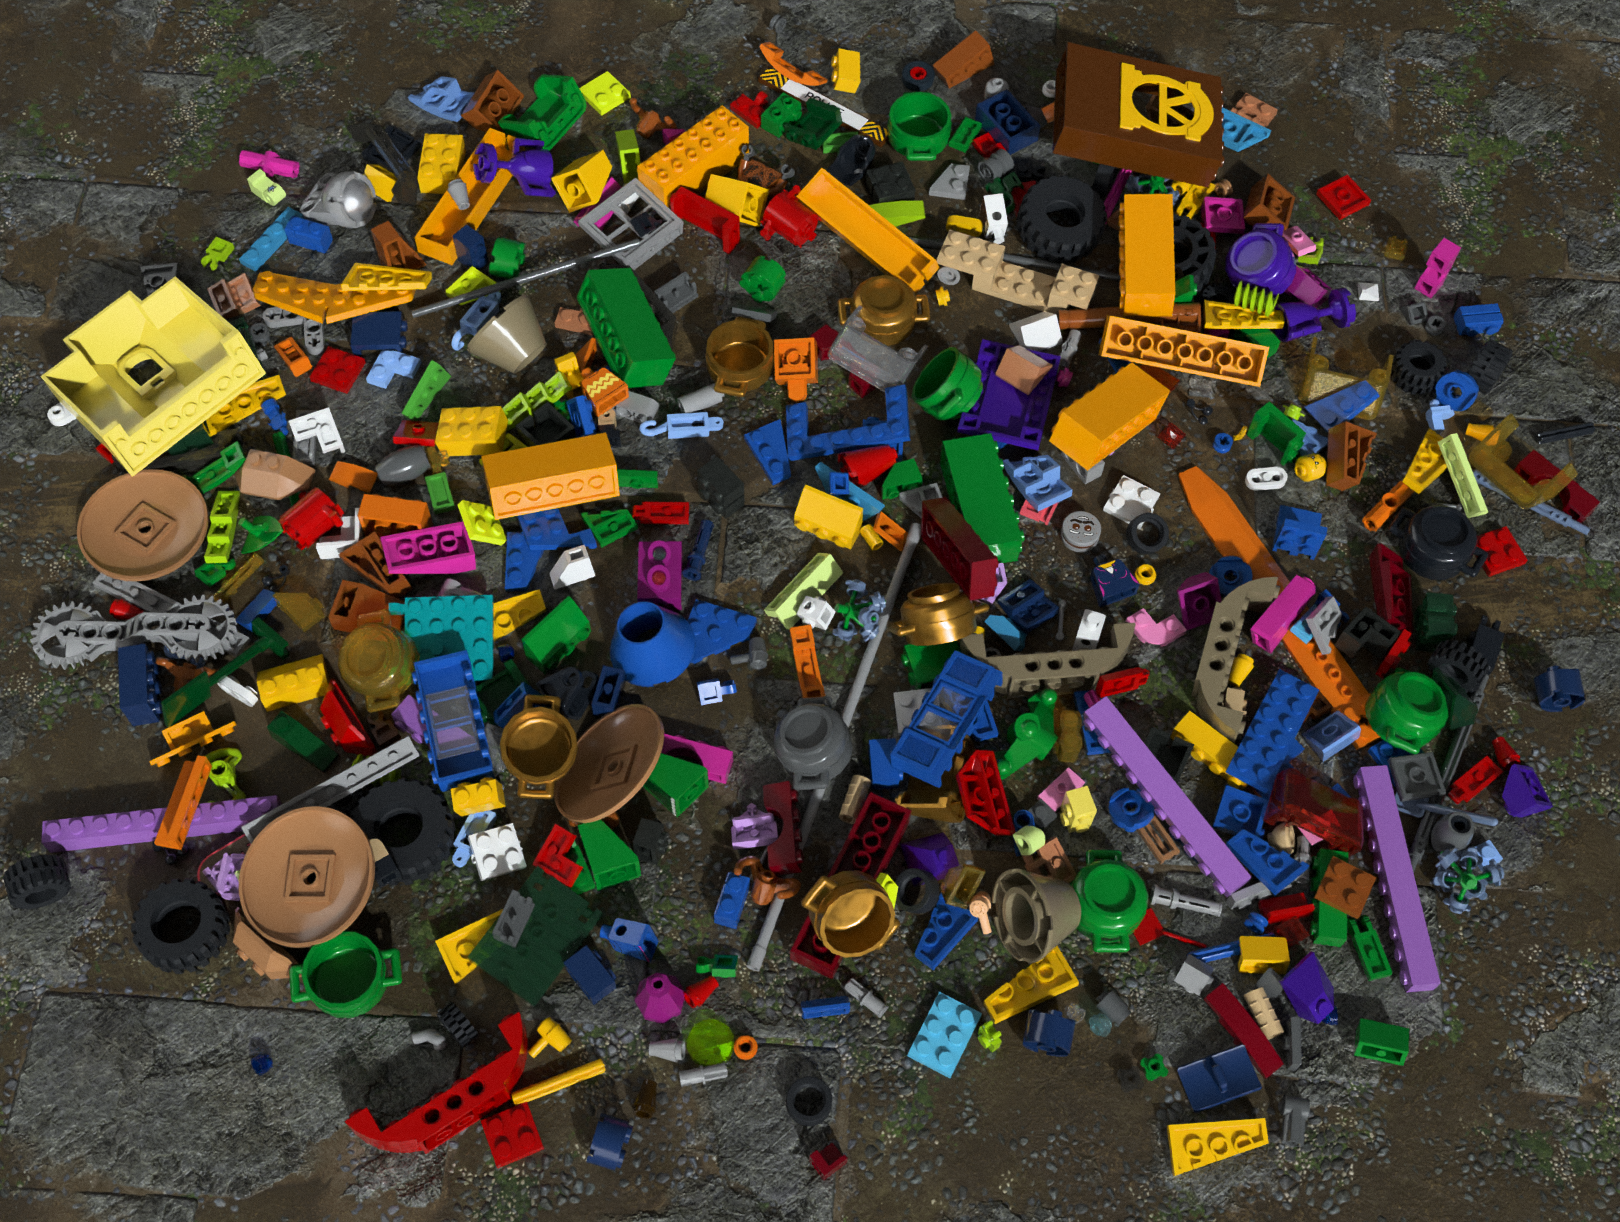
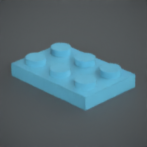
M939 992L907 1056L951 1078L982 1013Z

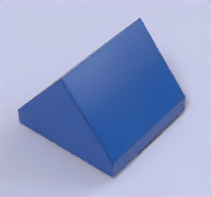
M829 472L830 494L832 496L849 494L848 473Z

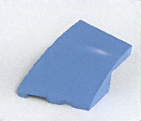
M441 76L433 83L424 86L421 93L417 95L410 94L408 99L431 114L458 122L462 118L461 114L474 93L461 91L456 78Z
M1049 455L1023 457L1022 461L1009 462V459L1003 460V466L1024 498L1037 511L1072 496V489L1060 479V465Z

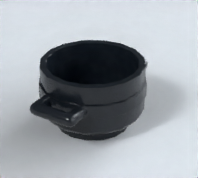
M1430 505L1419 509L1416 513L1406 507H1402L1389 526V532L1400 537V556L1407 567L1417 575L1430 580H1446L1457 576L1460 572L1470 577H1476L1489 555L1488 552L1477 547V532L1470 519L1459 510L1446 505ZM1405 517H1407L1410 520L1406 523L1403 530L1399 527L1405 519ZM1474 554L1478 558L1473 566L1470 567L1467 564L1471 561Z

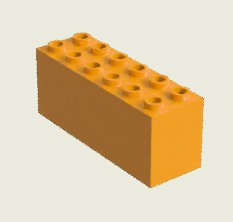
M722 105L638 165V180L671 210L670 197L681 186L698 195L708 188L711 174L723 177L740 164L741 159L744 158L742 153L743 145H747L746 153H749V126Z
M1124 194V202H1120L1118 226L1120 227L1119 292H1121L1119 306L1120 309H1123V317L1172 316L1175 299L1173 194Z
M1130 363L1126 367L1122 366L1115 375L1111 374L1105 382L1098 383L1092 391L1088 390L1081 399L1074 400L1071 406L1068 408L1064 407L1058 414L1059 420L1051 430L1052 436L1049 442L1088 471L1155 421L1170 390L1134 363Z
M606 432L481 456L487 491L495 520L620 496L617 465Z

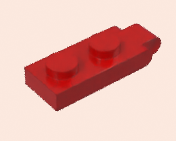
M642 502L641 505L633 506L632 517L634 520H640L642 524L689 525V502Z
M1136 667L1101 675L1095 692L1099 698L1138 689L1139 685L1147 683L1150 671Z
M1486 756L1450 786L1453 790L1447 795L1457 805L1463 800L1467 803L1497 779L1503 771Z

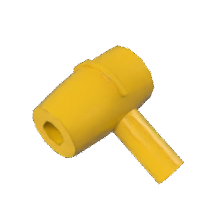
M548 1017L539 1024L537 1032L542 1037L528 1050V1053L535 1058L548 1043L557 1051L562 1052L572 1039L561 1027L560 1023L558 1024L551 1017Z

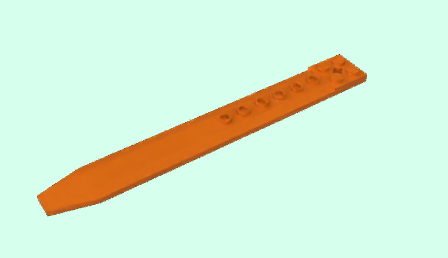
M1197 466L1179 473L1178 478L1192 514L1222 557L1236 556L1243 559V562L1252 569L1253 580L1278 577L1276 585L1280 586L1279 596L1290 581L1230 496ZM1307 605L1292 626L1309 610ZM1289 629L1281 639V642L1310 684L1319 689L1323 696L1333 706L1330 711L1331 714L1339 710L1360 726V737L1352 742L1356 750L1381 739L1372 729L1369 721L1368 725L1359 722L1361 717L1367 719L1365 704L1371 693H1368L1331 639L1328 645L1332 649L1331 653L1322 655L1314 637L1305 644Z

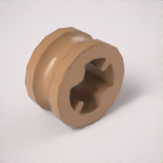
M1223 179L1215 184L1214 190L1219 198H1225L1232 194L1233 188L1227 179Z

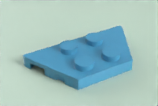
M1222 107V113H1224L1222 141H1224V146L1239 152L1270 136V129Z
M820 461L815 466V470L826 493L830 494L829 472L835 471ZM850 481L849 494L834 495L839 499L863 508L862 521L876 515L885 507L883 503Z

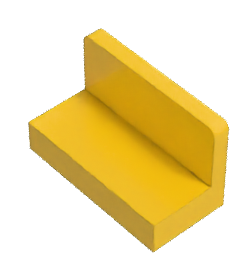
M367 164L363 174L371 181L375 194L387 202L392 201L396 189H405L407 181L377 164Z
M1240 936L1241 955L1238 962L1239 973L1264 974L1269 968H1272L1277 974H1286L1290 957L1285 937Z

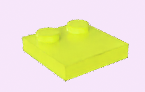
M608 71L579 88L585 100L601 116L631 98V93Z

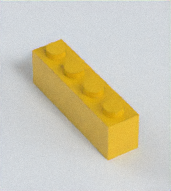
M1189 711L1173 729L1170 738L1174 740L1176 736L1194 744L1191 756L1195 760L1203 762L1209 767L1211 772L1227 780L1231 787L1243 791L1248 784L1226 773L1238 746Z

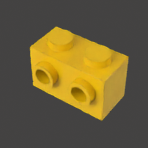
M838 49L836 56L833 55L831 60V67H834L831 81L834 82V90L855 93L860 84V52Z
M492 777L480 779V783L475 784L470 782L460 783L457 785V788L451 789L453 809L460 816L506 807L503 785Z

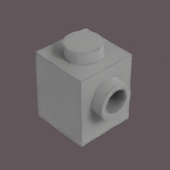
M1188 954L1174 981L1182 985L1183 989L1187 992L1200 995L1203 988L1208 991L1214 980L1211 977L1214 968Z

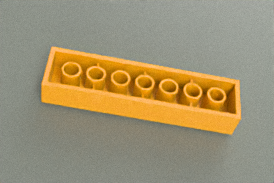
M1107 315L1098 355L1260 387L1269 347Z

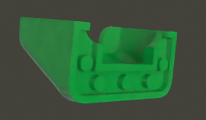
M542 74L534 83V92L537 96L536 101L518 120L512 114H505L498 121L501 129L516 138L544 141L545 144L542 149L550 151L582 116L587 107L586 100L573 76Z

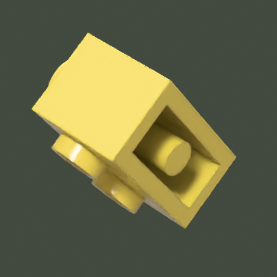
M1088 786L1066 791L1060 807V819L1063 826H1067L1069 833L1075 831L1082 833L1091 827L1097 809Z

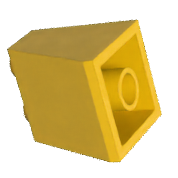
M604 150L576 159L551 178L569 213L599 202L612 165Z
M711 174L705 199L739 216L740 223L760 227V220L763 217L769 189L748 182Z

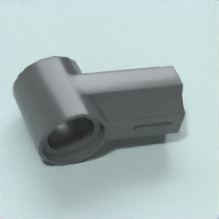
M1287 1094L1283 1095L1280 1114L1283 1116L1281 1143L1292 1147H1302L1304 1145L1305 1121H1307L1310 1112L1309 1099Z

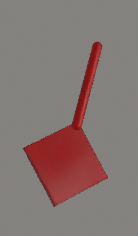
M1152 908L1146 910L1143 920L1133 932L1140 946L1165 935L1203 949L1207 948L1206 944L1165 931Z

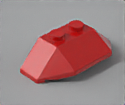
M334 678L331 679L320 706L323 714L320 720L326 729L331 728L333 734L330 736L336 747L341 745L344 752L363 754L364 756H371L377 753L373 742Z
M975 750L956 774L966 817L994 835L1013 836L1016 832L994 751Z

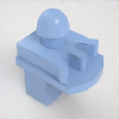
M1437 399L1430 401V408L1425 413L1429 428L1437 434H1441L1445 430L1443 420L1449 419L1455 414L1454 410H1451L1450 405L1440 406Z

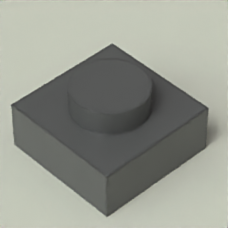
M1042 799L1028 810L1034 817L1035 827L1041 830L1057 817V814Z

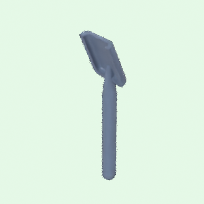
M1398 792L1395 795L1398 811L1417 818L1423 817L1425 810L1441 815L1463 812L1469 815L1473 822L1489 826H1496L1498 824V819L1495 817L1438 804H1429V798L1401 802Z

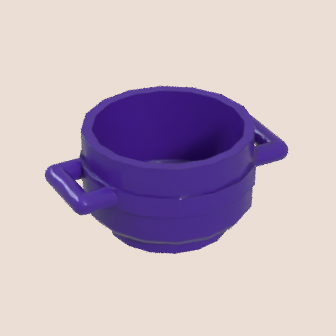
M1256 223L1252 231L1239 237L1230 247L1225 258V270L1235 289H1237L1239 282L1242 281L1243 288L1250 283V290L1258 286L1257 292L1260 293L1265 288V295L1273 291V298H1275L1278 293L1279 295L1282 294L1292 284L1296 274V259L1288 242L1282 237L1283 224Z

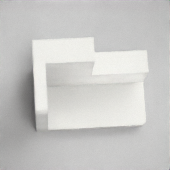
M329 407L289 420L296 442L317 435L323 453L339 448L341 453L345 452Z
M355 508V516L342 517L341 535L322 536L319 538V543H316V549L320 559L340 558L338 554L364 538V532L357 516L360 508Z

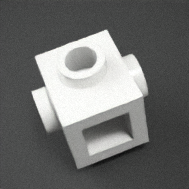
M806 596L797 612V615L803 620V625L811 624L812 629L818 627L824 630L827 629L835 614V610L825 599L819 596H815V598Z

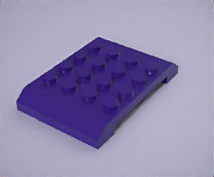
M982 339L976 364L981 370L983 390L974 406L967 413L962 412L957 432L971 436L991 433L994 441L1039 450L1061 356L1027 349L1052 364L1049 372L1033 391L1027 395L996 376V371L1007 348L1014 346Z

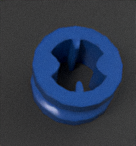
M1226 433L1217 434L1213 442L1214 450L1219 453H1227L1233 444L1232 437Z
M1250 912L1248 915L1249 919H1246L1244 922L1245 926L1254 933L1263 934L1265 931L1264 927H1267L1269 924L1267 919L1258 913Z

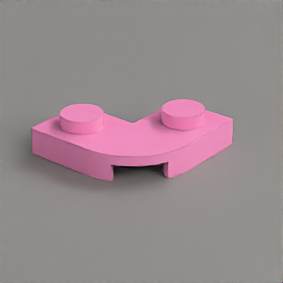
M1144 608L1127 617L1125 621L1136 624L1134 634L1141 642H1148L1160 645L1161 647L1183 636L1187 631L1174 614L1156 624Z

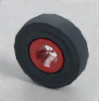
M923 61L910 62L902 70V82L905 87L912 91L927 90L934 82V70L928 63Z

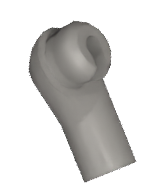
M430 1028L412 1033L414 1045L429 1042L433 1044V1048L436 1051L443 1050L446 1047L445 1035L435 1029Z

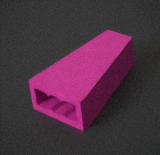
M1298 575L1292 579L1250 629L1252 643L1270 654L1273 652L1316 593L1312 580L1305 576L1301 578Z

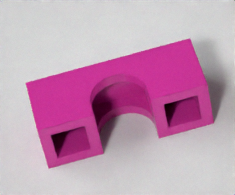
M1443 238L1432 251L1426 263L1428 267L1420 276L1414 289L1432 298L1443 285L1461 247Z

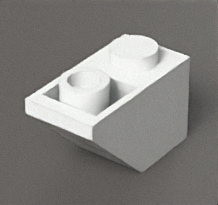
M585 544L564 551L549 574L554 590L595 576Z

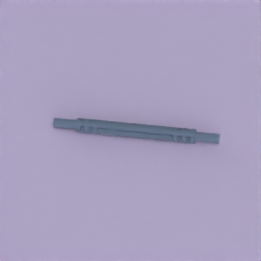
M1472 469L1478 484L1564 527L1569 526L1585 535L1589 533L1591 528L1572 519L1571 515H1567L1478 469Z

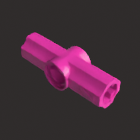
M242 150L239 155L241 167L255 170L261 169L267 177H273L274 174L297 178L299 174V162L280 158L278 154L272 151H266L265 154Z

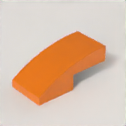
M337 461L329 480L346 488H349L351 485L366 493H370L378 473L361 466Z

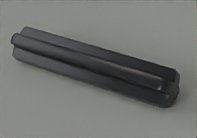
M1592 422L1538 432L1535 438L1538 444H1544L1593 434L1595 426Z

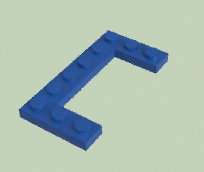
M906 385L885 388L887 423L809 436L808 406L806 402L786 405L789 460L795 461L910 441Z

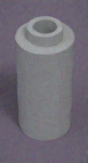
M715 383L677 398V403L681 413H696L722 402L724 394L715 392Z

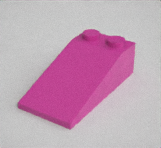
M463 521L380 537L389 574H455L476 570L475 552Z

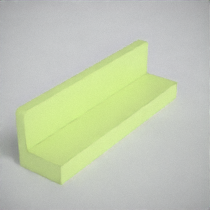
M1450 434L1440 440L1438 445L1465 514L1468 518L1485 515L1488 513V510L1458 434Z
M817 553L764 611L768 616L778 617L784 627L790 630L800 620L797 612L805 597H821L843 574V571L831 554Z

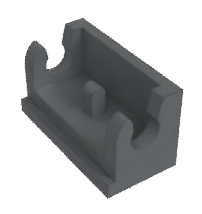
M686 271L654 291L655 305L667 317L698 297L696 283H690L689 274Z
M512 890L492 932L495 940L516 948L535 907L532 898H524L520 896L518 891Z

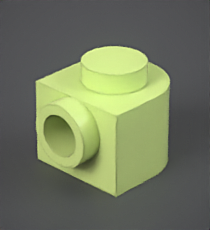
M1024 826L1013 834L1021 855H1031L1045 845L1044 832L1035 826Z

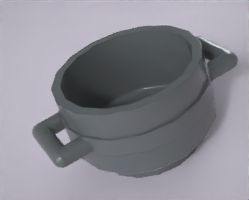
M829 696L800 698L797 701V706L784 714L778 722L773 736L776 756L788 774L793 777V788L795 790L827 788L829 780L840 774L849 763L853 750L849 729L838 712L832 708V699Z

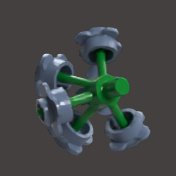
M1132 174L1127 179L1126 187L1132 194L1138 191L1144 194H1153L1155 190H1160L1159 194H1173V206L1180 195L1179 191H1174L1171 186L1165 187L1164 182L1169 180L1167 178L1153 175L1146 176L1145 174L1133 176Z
M857 579L853 581L846 580L845 584L848 586L846 593L851 599L849 603L847 602L844 605L838 603L835 605V612L842 613L845 620L838 623L837 628L833 629L832 634L842 640L851 641L852 636L858 632L854 624L849 621L853 619L862 627L859 633L864 638L863 641L872 640L879 632V615L876 612H883V608L886 607V600L877 591L874 592V595H869V602L863 599L860 603L854 604L855 599H861L863 595L868 594L865 588L866 584Z
M1469 847L1463 851H1457L1458 849L1455 848L1451 852L1449 849L1441 851L1437 857L1440 862L1435 865L1438 867V872L1433 877V884L1440 886L1444 892L1450 891L1456 883H1460L1462 886L1460 893H1452L1449 899L1444 898L1443 903L1448 905L1449 910L1457 914L1471 910L1468 904L1469 899L1472 897L1479 898L1480 900L1486 899L1487 893L1485 890L1488 883L1500 886V881L1504 878L1503 868L1499 864L1497 865L1494 859H1490L1489 865L1483 867V874L1475 876L1472 873V869H1475L1483 862V858L1478 855L1477 848ZM1458 859H1459V864H1460V866H1461L1462 868L1466 869L1465 872H1463V871L1456 865L1455 862H1456ZM1450 866L1459 874V878H1457L1453 870H1448Z

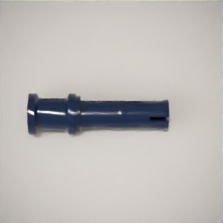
M710 520L701 521L694 548L688 554V563L682 572L685 578L692 581H697L701 578L702 574L700 571L706 562L705 551L714 527L713 522Z

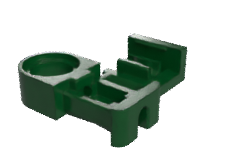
M1015 172L1003 178L1002 181L999 177L993 179L994 182L992 184L989 182L985 185L987 192L991 191L992 194L1003 193L1004 201H1011V204L1005 207L1006 214L1011 213L1016 207L1015 200L1010 194L1013 188L1019 187L1024 189Z

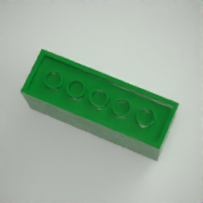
M632 269L588 270L576 298L612 373L624 381L628 388L663 385L675 362V353L672 351L667 337L664 335L660 323L657 321L652 307L649 305Z
M991 433L943 441L939 464L950 503L962 514L965 521L971 525L972 529L980 536V539L989 547L990 551L997 556L998 563L1018 561L1019 553L1022 552V542L1025 540L1024 532L1018 526L1019 515L1013 509L1014 498L1012 493L1008 492L1009 482L1007 476L1003 475V460L998 458L997 441L993 440Z

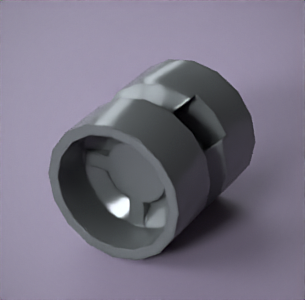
M998 149L990 155V158L986 157L978 163L980 176L987 183L990 182L991 184L994 182L993 179L996 177L1001 178L1014 168L1012 157L1004 149Z

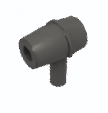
M761 637L752 638L749 641V653L730 656L731 664L749 662L752 669L761 670L765 668L768 658L765 640Z

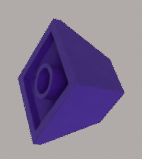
M1513 764L1502 795L1506 811L1513 817L1522 818L1552 808L1553 805L1533 767Z
M944 832L900 844L908 869L918 868L932 873L937 881L958 874L960 865L953 845ZM915 877L912 879L913 887L925 884L922 878Z
M1310 951L1279 982L1298 1016L1319 1024L1334 1009V987L1315 953Z

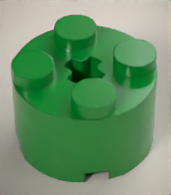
M497 237L492 251L493 262H490L489 273L506 279L520 276L521 270H519V266L524 265L526 254H524L526 243L505 237Z
M765 256L755 257L739 281L740 286L752 295V299L757 303L772 301L786 282L784 278L786 273L782 266L773 259L770 261L765 260Z

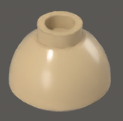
M1289 822L1279 824L1272 832L1268 833L1269 846H1274L1277 850L1281 852L1283 850L1288 854L1294 852L1296 846L1293 826Z

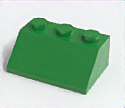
M570 596L564 599L522 638L526 659L544 674L549 670L555 669L565 655H570L575 646L580 641L586 640L590 635L589 620Z

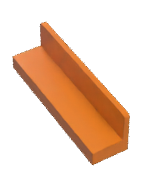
M197 755L195 762H184L154 841L156 846L182 850L212 769V765L207 757Z

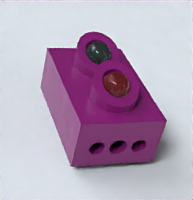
M658 540L654 542H639L638 602H651L669 610H682V541Z

